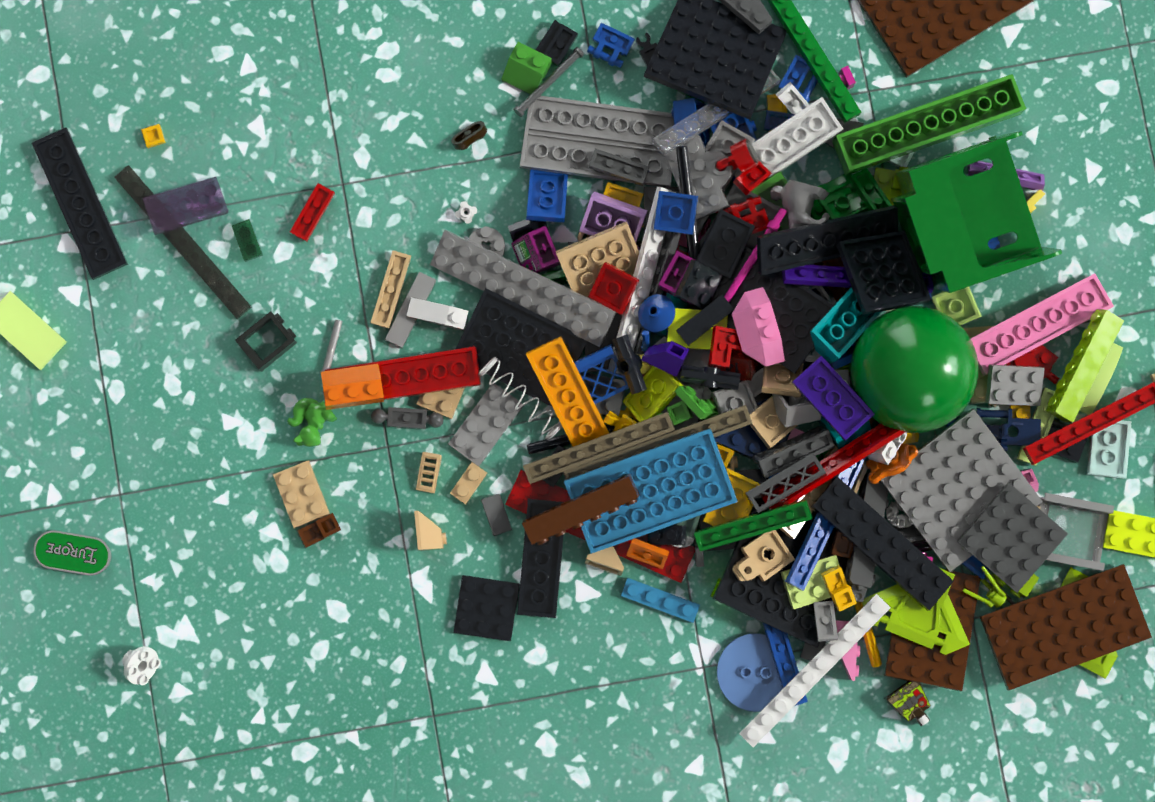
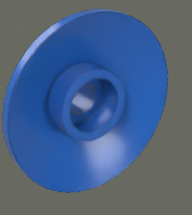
M660 294L646 298L638 311L640 324L650 332H661L667 329L675 318L673 302L668 297ZM654 309H657V312L655 314H652V311Z

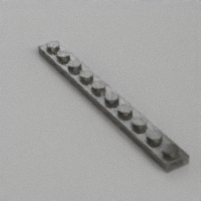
M129 165L114 177L236 319H239L252 308Z

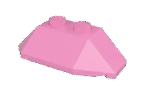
M764 288L744 292L732 313L742 352L765 367L785 362L782 339L771 302Z

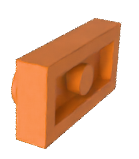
M634 538L626 556L663 569L669 551Z

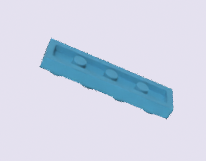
M627 578L621 594L622 597L694 623L700 606L697 603Z

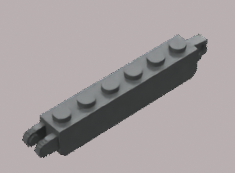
M868 472L864 475L861 482L859 496L884 518V513L889 505V500L887 499L889 491L881 481L877 484H872L868 479L871 472ZM854 546L850 559L847 558L844 576L847 584L851 586L856 602L861 603L864 600L867 589L874 585V569L877 565Z

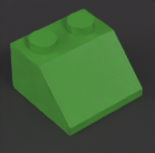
M517 42L508 59L501 80L528 94H532L542 84L552 65V58Z

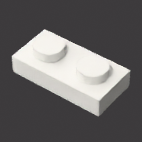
M791 82L776 93V96L793 116L809 106L808 102Z

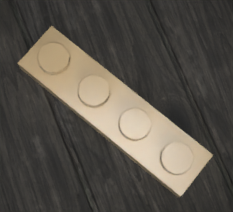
M392 251L370 322L371 324L390 329L411 255Z

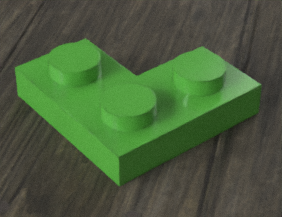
M679 386L674 391L699 419H707L719 414L713 401L710 399H699L696 396L695 390L690 386Z

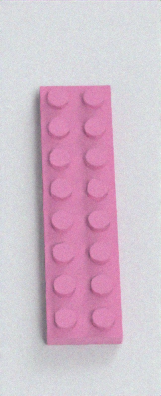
M1094 273L971 338L978 358V367L983 376L988 374L989 364L1005 365L1090 320L1096 309L1109 310L1114 307L1096 274Z

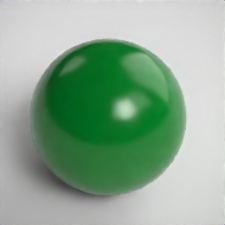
M901 307L877 317L859 336L851 356L850 380L853 391L874 413L872 418L888 428L899 429L905 433H923L933 431L950 423L969 404L978 380V358L969 335L950 316L928 307Z

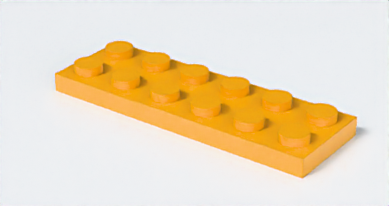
M561 336L526 352V356L573 447L609 433Z

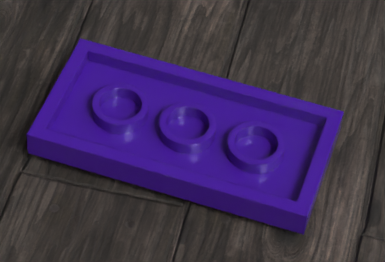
M822 356L791 382L844 441L874 415L872 410Z

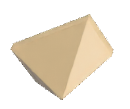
M613 546L587 555L585 564L620 576L624 570V566Z

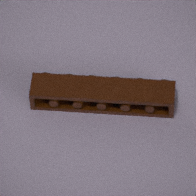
M627 474L524 520L522 525L531 544L537 543L541 545L548 541V537L553 535L559 537L565 534L566 529L571 527L573 530L583 526V522L589 519L593 522L601 518L600 514L607 511L608 514L619 510V506L623 504L629 506L636 503V499L639 498L640 494L631 475Z

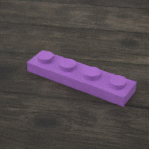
M978 161L969 164L968 175L972 176L989 170L992 167V163ZM1016 169L1021 187H1026L1030 190L1041 189L1043 191L1045 186L1044 174Z

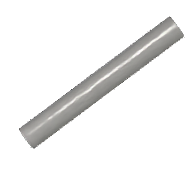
M335 320L322 371L331 368L343 321Z

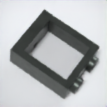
M271 311L235 339L261 372L297 344L294 339L297 337L290 328L286 330L282 325L285 321L278 313L274 315ZM272 320L288 340L262 360L246 340Z

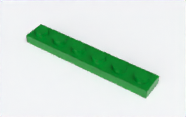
M805 499L760 512L759 514H753L694 532V536L701 552L811 520L812 515Z

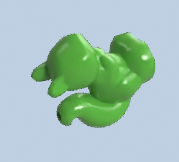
M303 398L294 405L293 418H288L287 422L290 426L296 427L306 419L307 426L300 431L293 441L298 446L312 447L318 446L321 443L318 430L323 429L324 422H334L337 420V417L331 409L326 410L324 401L319 403L313 398Z

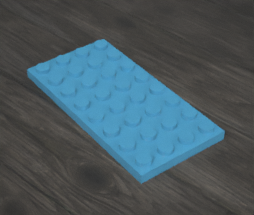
M711 428L564 480L569 497L573 499L630 474L640 494L639 498L636 499L637 502L632 505L626 506V504L619 506V510L608 514L607 511L600 514L601 518L593 522L590 519L583 522L584 525L581 528L591 554L738 502Z

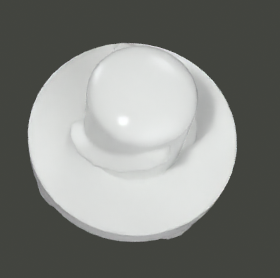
M147 646L129 650L122 660L125 678L133 684L140 685L148 683L161 663L156 651Z

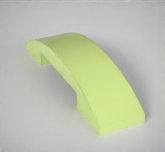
M1115 343L1112 344L1079 411L1087 415L1093 413L1114 373L1123 347Z

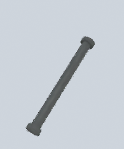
M578 47L519 107L516 106L514 108L518 116L522 117L524 111L578 58L584 56V53Z

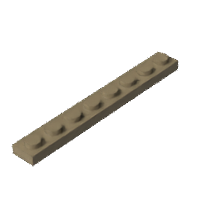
M667 411L525 464L523 468L531 484L674 431L675 428Z

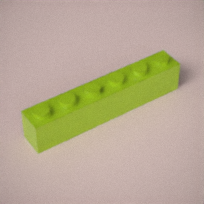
M1096 309L1092 314L1091 321L1087 329L1084 330L1079 345L1074 349L1071 361L1065 367L1062 379L1056 385L1057 389L1054 395L1048 401L1045 411L1064 422H1074L1124 323L1123 319L1108 310Z

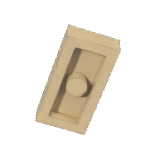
M471 462L450 494L464 504H467L488 473Z

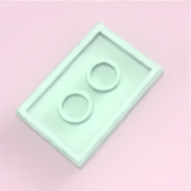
M1121 420L1090 436L1086 475L1127 478L1132 421Z

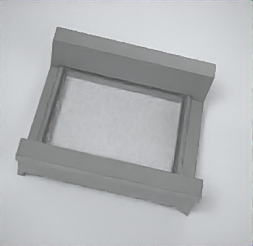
M1045 493V497H1040L1043 501L1038 505L1040 510L1068 533L1046 560L1104 571L1105 563H1101L1100 560L1108 514H1113L1114 506Z

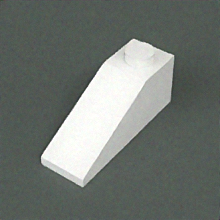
M411 297L406 316L462 331L464 330L468 311Z

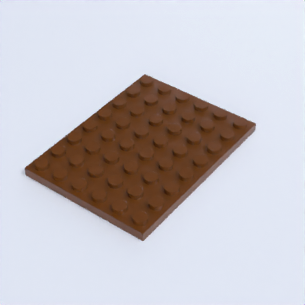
M857 0L906 78L1034 2V0Z

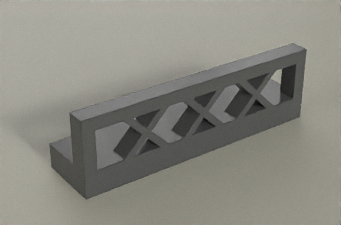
M820 425L752 456L753 462L759 465L762 476L766 479L787 469L812 453L816 456L835 446L829 430Z
M814 453L746 492V495L759 514L826 474ZM813 465H816L819 469V472L814 475L806 473V470ZM797 475L802 476L799 484H789V480ZM781 485L785 486L782 494H772V491ZM764 496H768L767 503L759 507L756 501Z

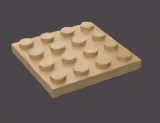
M627 221L555 251L571 290L585 297L589 296L605 262L633 276L639 255V250Z

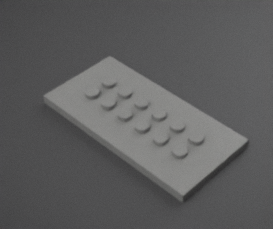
M540 96L528 107L520 168L632 183L590 169L589 163L596 148L649 166L643 185L670 188L672 170L664 151L675 145V137L672 132L674 118L668 112Z

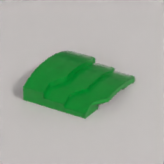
M864 169L847 176L842 174L827 183L817 186L825 189L829 195L824 200L814 201L811 218L819 220L824 213H828L830 216L829 220L889 207L892 204L869 170Z

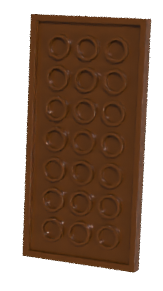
M1124 564L979 616L1007 690L1015 689L1152 638Z

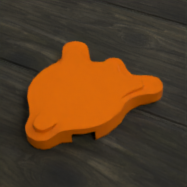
M901 444L889 465L868 460L866 466L871 470L868 477L869 481L872 484H877L885 477L894 476L905 471L918 454L916 446Z

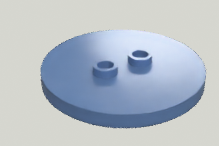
M746 634L734 639L721 653L717 665V680L722 693L732 704L747 711L761 712L782 690L769 643L764 634Z

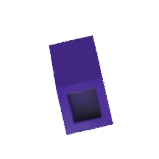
M670 341L649 346L641 360L668 374L677 376L684 364L689 349Z

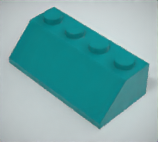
M851 287L810 331L816 351L829 364L835 362L881 312L862 315Z

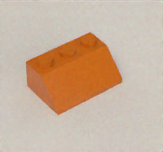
M378 364L321 372L326 410L384 402Z

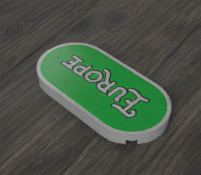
M53 530L41 534L34 544L35 559L41 566L48 569L93 576L103 572L111 562L110 548L106 542L97 537Z

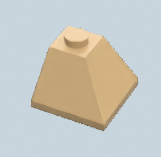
M414 511L418 550L444 549V544H447L446 533H442V529L423 513Z

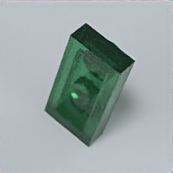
M250 219L231 225L245 262L263 256Z

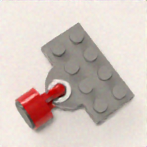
M699 135L664 151L681 192L676 147L687 146L693 195L698 196L696 221L729 206L722 188L732 180L733 170L739 168L741 172L757 166L759 163L751 142L746 139L730 146L732 153L730 156H726L718 151L706 152Z

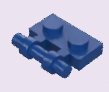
M600 23L593 37V41L598 43V46L595 48L590 45L587 52L596 59L600 58L608 62V65L612 67L615 65L621 68L624 61L618 59V56L621 54L627 57L635 38ZM604 47L614 51L612 56L603 52Z

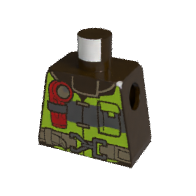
M907 681L884 698L904 720L909 722L915 718L920 726L930 721L924 711L931 705L920 683Z

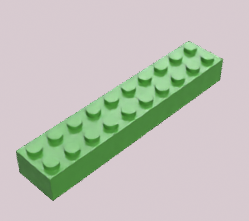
M1011 74L838 134L832 142L844 174L847 176L1021 115L1026 110L1014 76Z

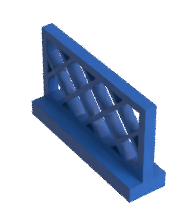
M611 344L574 362L579 373L585 371L584 375H581L583 381L586 379L595 383L592 393H590L591 397L597 398L593 400L595 404L629 388L625 375L615 373L617 366H615L613 372L603 368L604 362L610 358H613L617 365L618 358ZM589 368L599 370L596 380L585 377ZM601 371L612 374L609 385L598 381ZM614 375L623 378L625 385L620 388L611 386ZM597 384L608 387L605 395L599 396L594 394Z

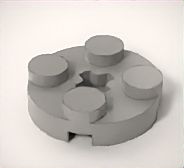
M485 226L475 230L470 235L469 241L483 247V242H490V251L503 257L505 243L503 236L497 230Z

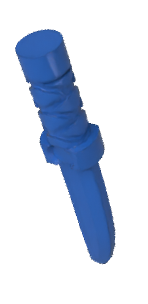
M647 330L642 331L641 351H643V354H645L650 346V336Z

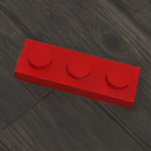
M317 183L290 233L308 242L335 192Z

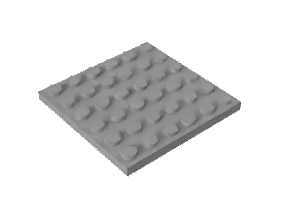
M974 409L968 411L918 449L917 456L905 471L880 480L949 572L972 556L957 541L1007 483L1014 486L1034 505L1038 506L1043 502Z

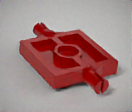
M1043 345L1006 364L1043 367V379L1047 378L1054 384L1060 379L1051 372L1053 364L1059 357Z

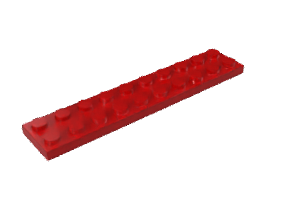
M520 470L505 505L527 514L528 498L562 502L571 499L568 491L557 485L552 487L543 480L530 484L525 471ZM571 527L565 530L567 533L586 541L581 527L574 530ZM648 534L635 539L648 543ZM632 539L613 546L617 555L679 583H682L695 553V548L692 545L682 548L672 545H654L669 551L663 569L626 556Z

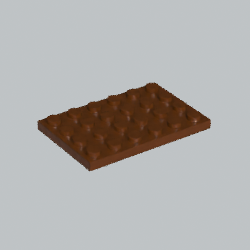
M951 571L950 573L955 574L948 595L970 643L977 599L964 593L962 590L965 588L978 595L980 578L975 575ZM891 633L884 676L961 692L963 690L970 645L944 655L939 653L941 647L936 644L930 649ZM939 633L937 637L944 639L945 635Z

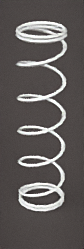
M496 357L492 358L482 368V370L479 372V375L483 376L496 362H499L496 371L494 372L492 378L489 381V385L497 382L506 375L512 374L510 382L504 390L502 397L509 395L510 393H512L520 387H525V390L520 400L518 401L515 410L521 408L522 406H524L525 404L534 399H538L537 405L534 411L532 412L531 416L529 417L528 422H531L540 415L550 411L551 415L545 427L543 428L541 435L548 432L545 436V439H551L562 428V425L559 421L557 424L544 431L551 420L552 410H546L532 418L533 414L535 413L539 405L538 397L532 398L518 407L526 392V385L518 386L515 389L508 392L507 394H505L509 385L512 382L513 373L510 372L504 374L495 381L491 382L500 366V360H498V358Z

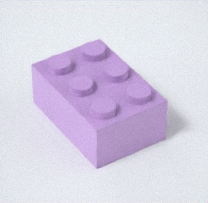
M594 191L590 197L579 231L593 236L627 221L635 243H637L648 210Z

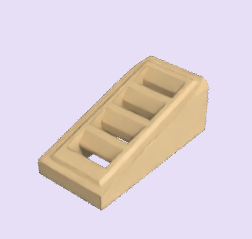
M422 452L416 490L435 494L442 455ZM426 458L436 460V464L426 462ZM425 466L435 468V471L424 470ZM423 474L433 475L434 477L433 479L424 478ZM422 481L432 483V487L421 485Z

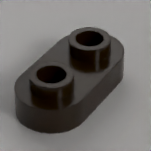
M482 121L474 122L454 135L451 142L456 150H465L475 141L482 139L487 133V128Z

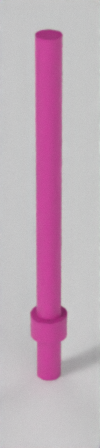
M779 209L774 219L768 223V228L764 234L778 231L779 224L787 213L785 209ZM757 245L724 295L728 302H730L757 260Z

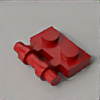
M760 196L747 198L745 202L737 205L734 203L729 208L724 209V211L754 225L755 228L752 234L767 229V225L770 222L765 208L756 209V205L762 203ZM750 209L751 213L740 216V211Z

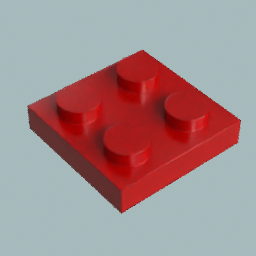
M605 262L588 297L622 315L627 308L639 279Z

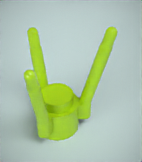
M982 566V571L994 586L992 587L985 579H980L989 589L986 594L988 598L985 599L965 588L962 591L987 604L990 608L993 605L998 608L1006 601V593L1001 590L987 569Z

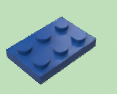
M530 169L526 220L565 223L568 174Z

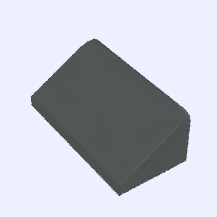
M500 494L481 499L493 536L511 531L512 528Z

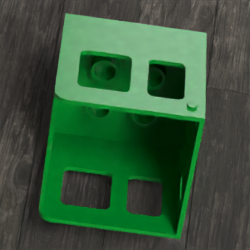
M1022 131L1003 134L998 137L995 135L984 142L895 173L902 195L891 199L893 205L898 207V220L901 229L906 232L920 271L932 275L935 289L952 293L1062 254L1061 249L1041 247L1006 142L1023 135ZM986 158L992 161V167L989 170L972 176H966L963 173L966 165ZM1009 232H1014L1017 235V240L1014 243L994 250L988 247V241L992 238Z

